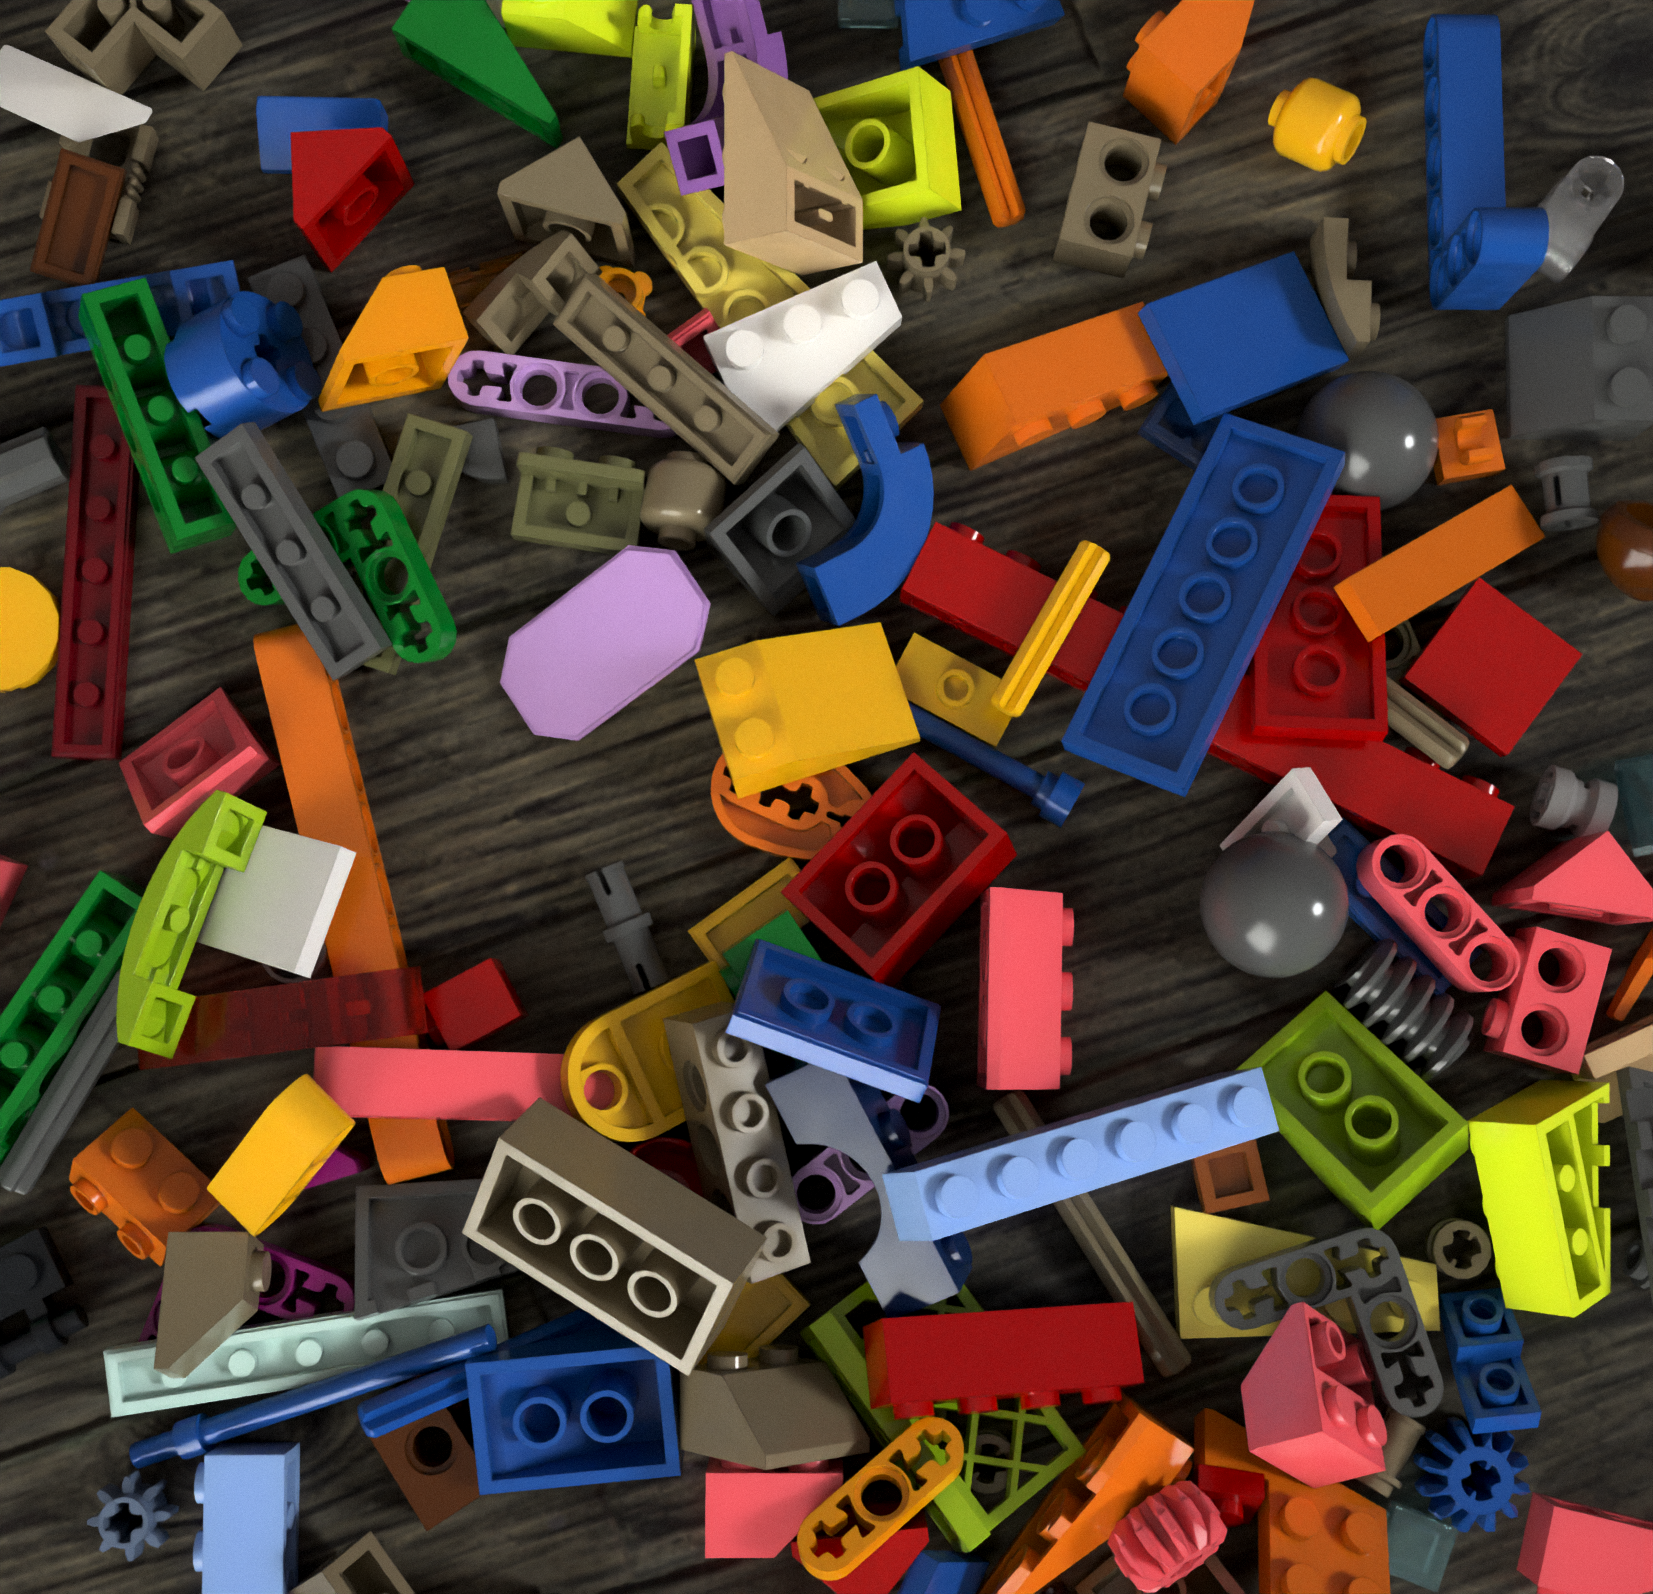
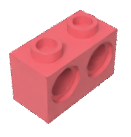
M1537 926L1516 929L1515 936H1510L1509 939L1519 952V972L1512 984L1500 990L1498 998H1492L1485 1009L1481 1032L1487 1036L1483 1051L1555 1073L1579 1075L1612 949ZM1546 951L1551 952L1557 958L1560 966L1559 976L1551 985L1542 979L1538 970L1539 960ZM1531 1012L1539 1017L1543 1025L1542 1038L1533 1047L1526 1043L1521 1032L1522 1022Z

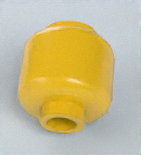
M1307 78L1300 82L1292 92L1284 89L1277 96L1269 113L1268 124L1274 127L1273 144L1277 153L1314 171L1322 172L1330 170L1336 163L1345 165L1351 159L1361 142L1367 120L1360 115L1361 106L1357 96L1318 78Z

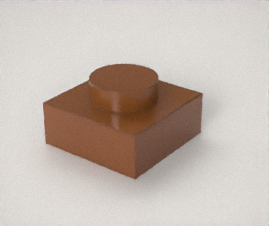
M1256 1139L1190 1159L1203 1213L1210 1214L1270 1201Z

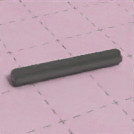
M121 968L116 972L1 1165L0 1181L4 1189L23 1195L33 1190L120 1045L117 1038L116 1014Z

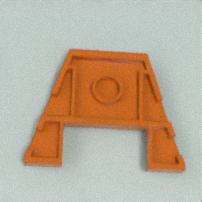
M1204 1408L1194 1417V1471L1198 1464L1264 1474L1265 1499L1258 1509L1259 1594H1391L1386 1509L1339 1482L1318 1488L1308 1486L1251 1453L1248 1448L1246 1428L1213 1409Z

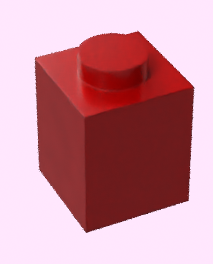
M489 958L421 994L428 1007L427 1010L420 1013L423 1024L433 1042L438 1047L446 1043L449 1050L464 1051L529 1016L503 964L499 959Z

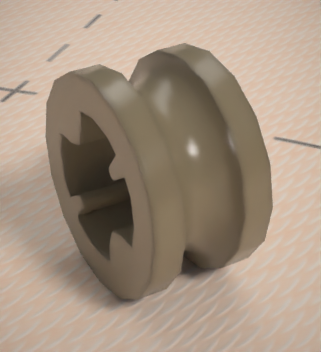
M1447 1217L1437 1221L1429 1229L1425 1238V1253L1429 1262L1436 1264L1438 1271L1456 1279H1469L1479 1275L1487 1267L1491 1258V1243L1487 1234L1479 1225L1461 1218ZM1461 1230L1459 1237L1471 1240L1472 1250L1463 1252V1263L1456 1266V1259L1444 1256L1443 1246L1452 1244L1453 1232Z
M990 1428L977 1430L975 1455L981 1454L983 1444L995 1445L993 1449L996 1456L1004 1453L1005 1459L1009 1460L1010 1442L1006 1436L998 1430ZM974 1465L971 1488L976 1492L984 1494L1000 1492L1006 1488L1008 1469L993 1466L991 1477L979 1476L980 1472L977 1465Z

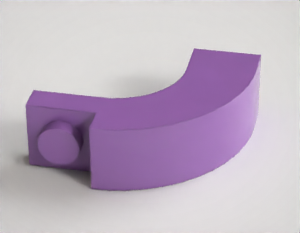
M691 0L707 60L708 92L700 115L692 123L664 132L681 196L724 186V164L722 160L724 147V101L722 95L724 53L733 51L788 79L782 32L767 34L759 0Z

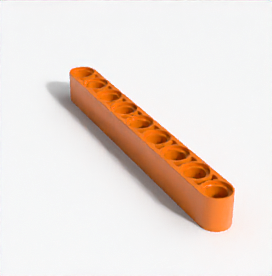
M298 624L255 634L253 643L298 833L301 836L339 845L356 852L325 937V944L350 1047L429 1049L338 679L332 680ZM368 1118L380 1169L388 1185L454 1169L455 1157L447 1120Z

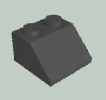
M1589 296L1511 314L1505 318L1507 439L1631 441L1653 425V296Z

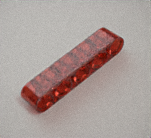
M421 967L381 970L196 996L173 1058L170 1059L137 1048L139 1070L428 1033Z

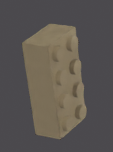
M540 1097L498 1138L462 1231L467 1237L687 1376L691 1374L723 1330L768 1237Z

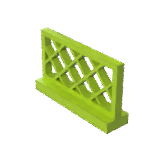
M866 1281L799 1333L817 1359L826 1362L848 1402L882 1450H884L919 1419L894 1420L893 1408H870L864 1339L859 1337L844 1316L863 1301L880 1304L869 1282ZM963 1285L960 1293L952 1296L959 1307L946 1305V1298L919 1309L921 1311L933 1312L934 1315L984 1312L965 1285ZM1019 1397L1015 1398L1014 1412L998 1409V1411L968 1415L961 1477L958 1475L952 1483L924 1507L955 1552H971L991 1535L990 1531L1086 1452L1055 1407L1034 1409L1038 1415L1025 1414L1026 1410H1021ZM957 1403L934 1404L936 1409L958 1412ZM979 1415L1013 1421L1009 1460L975 1455ZM1024 1423L1047 1426L1063 1450L1045 1465L1020 1462ZM926 1439L919 1442L921 1458L912 1468L906 1471L900 1459L894 1463L906 1473L914 1491L922 1487L916 1483L915 1472L927 1461L933 1459L940 1466L947 1463L945 1450L940 1449L937 1444L933 1446ZM974 1463L1008 1469L1005 1498L987 1513L971 1492ZM1019 1470L1033 1472L1032 1476L1018 1486Z

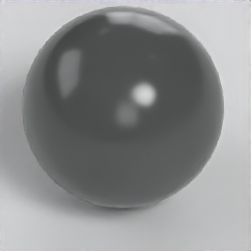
M1360 371L1346 374L1323 386L1305 406L1295 432V436L1345 452V466L1331 495L1380 497V511L1402 503L1422 486L1434 466L1439 444L1437 422L1432 408L1425 397L1407 381L1395 375L1379 371Z
M1277 831L1260 832L1232 843L1211 864L1205 875L1200 892V915L1210 942L1225 960L1240 970L1256 976L1283 978L1310 970L1321 963L1334 950L1347 924L1349 898L1347 886L1340 869L1321 847L1313 842L1304 841L1292 833Z

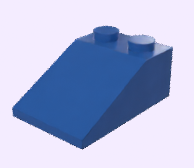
M606 1325L466 1360L465 1369L479 1495L681 1476L685 1450L679 1449L680 1388L678 1370L610 1326Z

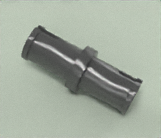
M620 861L584 877L591 887L608 928L602 931L607 943L613 941L631 983V990L634 995L672 978L670 973H667L648 926L654 924L649 912L642 913L624 870L625 865L623 861Z

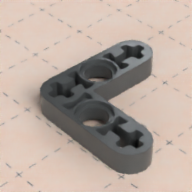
M1363 1225L1349 1227L1229 1267L1218 1273L1212 1281L1209 1290V1301L1212 1310L1223 1322L1240 1330L1255 1329L1282 1320L1289 1307L1299 1302H1305L1314 1309L1345 1298L1359 1340L1364 1347L1368 1366L1375 1377L1374 1383L1382 1401L1401 1415L1412 1418L1426 1416L1434 1411L1441 1402L1444 1386L1436 1358L1399 1252L1392 1239L1384 1232ZM1361 1239L1368 1246L1379 1247L1380 1256L1372 1260V1272L1368 1274L1364 1268L1359 1266H1348L1337 1271L1343 1278L1344 1283L1336 1286L1335 1269L1324 1254L1326 1249L1332 1248V1258L1343 1260L1359 1253L1357 1242ZM1308 1258L1315 1262L1320 1270L1319 1286L1309 1295L1297 1296L1289 1290L1286 1284L1285 1276L1287 1269L1294 1261ZM1271 1268L1272 1286L1283 1301L1282 1304L1274 1306L1273 1297L1264 1294L1248 1301L1250 1312L1246 1315H1242L1234 1307L1225 1306L1224 1299L1234 1294L1232 1283L1239 1280L1248 1289H1256L1268 1285L1267 1280L1261 1273L1263 1270ZM1383 1302H1395L1401 1308L1404 1315L1403 1328L1395 1337L1381 1339L1371 1329L1370 1318L1372 1311ZM1414 1344L1415 1352H1404L1402 1355L1409 1371L1417 1376H1424L1425 1383L1416 1387L1417 1399L1411 1401L1407 1396L1395 1393L1394 1386L1400 1385L1403 1382V1374L1398 1361L1391 1357L1382 1361L1381 1353L1401 1352Z

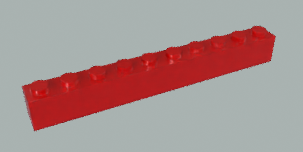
M935 522L901 589L899 601L1014 658L1057 581L1039 573L1041 565L1025 554L1014 550H1007L1006 554L1003 555L983 545L985 538L966 525L951 522L950 526L946 527ZM1094 589L1046 671V674L1084 693L1128 608L1127 606H1121L1119 611L1096 601L1098 593ZM1250 665L1207 751L1208 754L1272 786H1276L1292 768L1311 767L1341 818L1344 817L1353 826L1380 839L1397 834L1415 837L1424 844L1449 873L1463 880L1483 876L1515 806L1497 798L1500 791L1494 785L1469 775H1464L1462 780L1440 770L1439 764L1417 748L1406 747L1403 752L1385 742L1251 736Z

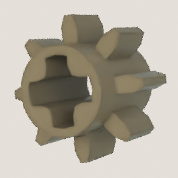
M921 217L919 228L913 230L910 234L905 230L897 229L895 244L902 252H893L887 255V270L901 271L902 276L898 289L900 294L907 292L911 288L914 291L921 292L925 302H930L932 292L941 285L951 291L956 288L957 277L949 268H956L964 264L965 250L960 248L951 249L950 242L953 234V227L951 225L941 231L929 226L926 217ZM929 253L930 261L934 263V266L922 267V261L918 254Z

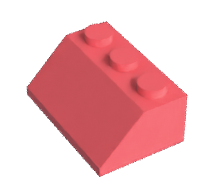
M990 887L980 894L977 1086L986 1090L1060 1089V1076L1071 1075L1072 1041L1071 1037H1061V1011H1071L1073 976L1072 972H1062V946H1072L1074 912L1073 908H1063V893Z

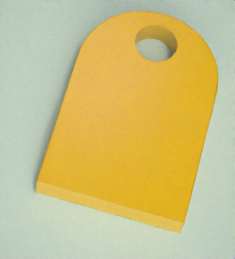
M715 960L706 962L592 1019L574 1035L567 1046L562 1060L561 1089L566 1105L576 1120L613 1142L648 1140L686 1121L663 1018L720 1001L735 1003L725 980L719 973L720 969ZM596 1071L606 1074L614 1085V1097L611 1103L602 1110L592 1107L584 1095L585 1082Z

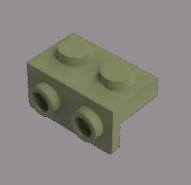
M539 446L536 448L535 454L527 452L518 453L516 465L521 475L511 528V536L514 540L613 555L618 554L628 545L640 546L643 527L640 519V508L646 483V474L644 470L636 469L634 461L611 455L600 456L598 463L574 460L572 452L551 446Z

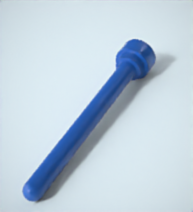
M908 701L920 737L1033 798L1030 804L1041 810L1038 816L1060 828L1062 827L1085 783L1065 772H1062L1059 777L1048 771L1046 776Z

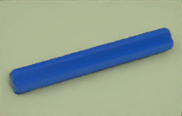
M578 1309L497 1344L496 1350L479 1356L606 1326V1324L583 1309ZM466 1360L440 1368L361 1402L357 1406L358 1418L367 1437L377 1438L469 1398L465 1369Z

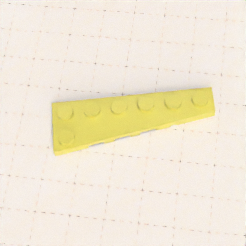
M662 142L617 183L618 192L702 310L707 308L710 311L719 329L810 290L794 272L725 246L722 224L724 203L710 189L681 196L669 149ZM873 350L846 375L842 374L815 398V402L798 418L795 416L786 424V427L796 441L807 449L836 491L860 469V465L834 404L855 394H877L879 401H885L892 409L898 422L899 430L923 408L924 400Z

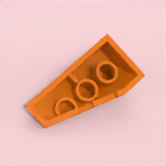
M1121 1390L1122 1401L1112 1402L1082 1443L1086 1452L1063 1470L976 1594H1034L1108 1540L1116 1523L1130 1513V1509L1144 1502L1148 1495L1153 1496L1166 1485L1173 1486L1179 1481H1185L1193 1465L1192 1461L1188 1458L1195 1449L1181 1434Z

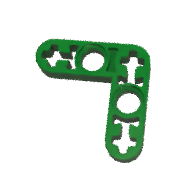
M356 489L347 492L314 512L312 515L329 538L330 544L345 568L348 569L353 565L355 566L397 654L408 662L426 663L444 659L451 653L457 636L454 619L408 522L394 497L381 490ZM365 507H374L376 509L377 516L370 521L372 529H363L360 522L367 516ZM381 540H392V546L372 551L373 548L383 546ZM250 551L242 559L238 568V582L241 591L254 604L265 606L285 604L273 583V587H266L264 578L268 577L253 551ZM393 558L401 560L408 571V583L399 594L390 591L384 579V570L387 563ZM420 599V604L409 606L411 611H400V605L410 604ZM420 623H429L432 632L426 636V644L418 645L415 635L421 631Z

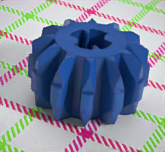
M1455 1416L1448 1417L1446 1425L1447 1438H1444L1434 1430L1425 1432L1427 1442L1435 1447L1432 1455L1426 1453L1413 1455L1414 1463L1429 1472L1414 1483L1416 1491L1422 1496L1432 1497L1428 1507L1429 1512L1439 1520L1450 1516L1452 1526L1458 1531L1468 1532L1476 1520L1479 1526L1486 1532H1495L1497 1523L1496 1511H1501L1511 1519L1518 1517L1516 1506L1509 1502L1512 1493L1517 1495L1531 1493L1529 1484L1514 1476L1529 1465L1527 1457L1518 1451H1511L1515 1438L1508 1431L1472 1434L1470 1426L1467 1428L1461 1419ZM1475 1462L1481 1466V1469L1472 1472L1473 1484L1468 1486L1461 1479L1471 1475L1469 1464Z

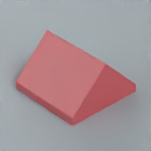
M219 687L119 762L143 825L152 834L174 839L188 819L216 790L238 797L281 765L222 687Z
M1604 831L1561 842L1494 892L1492 906L1604 924L1625 925L1653 921V888L1610 832Z

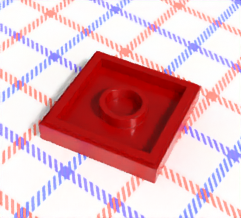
M1479 577L1470 584L1398 681L1499 757H1504L1511 752L1583 654Z

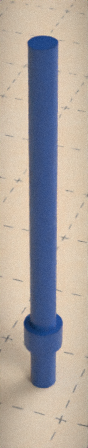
M486 1324L212 1417L205 1413H200L175 1422L173 1429L132 1443L129 1449L131 1462L134 1467L140 1469L176 1456L188 1460L209 1453L216 1447L218 1442L497 1349L495 1331L490 1324Z

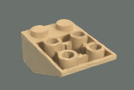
M733 51L724 53V84L722 89L724 101V147L722 151L724 164V210L722 214L724 245L801 276L863 263V200L810 91Z

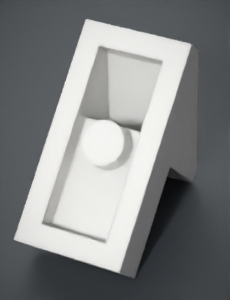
M1311 767L1292 768L1220 844V847L1224 851L1232 843L1251 834L1277 831L1292 833L1304 841L1313 842L1332 858L1337 853V850L1328 834L1343 819Z

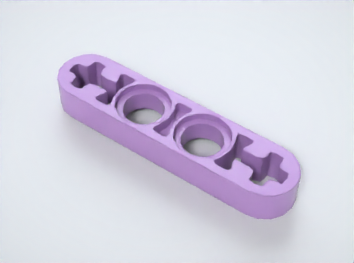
M478 350L468 351L460 355L448 375V385L457 402L464 409L477 414L655 438H671L677 435L663 421L655 420L654 413L647 407L634 405L636 417L626 418L630 409L629 392L600 366ZM477 369H484L490 381L508 384L506 372L513 371L510 380L512 400L510 402L504 401L506 395L502 387L488 385L482 386L478 396H472L468 385L463 383L464 378L472 379L475 377ZM536 375L551 377L557 384L555 397L549 403L542 406L529 404L523 399L522 390L525 383ZM602 383L613 386L619 393V399L612 411L605 414H595L584 406V397L590 387Z

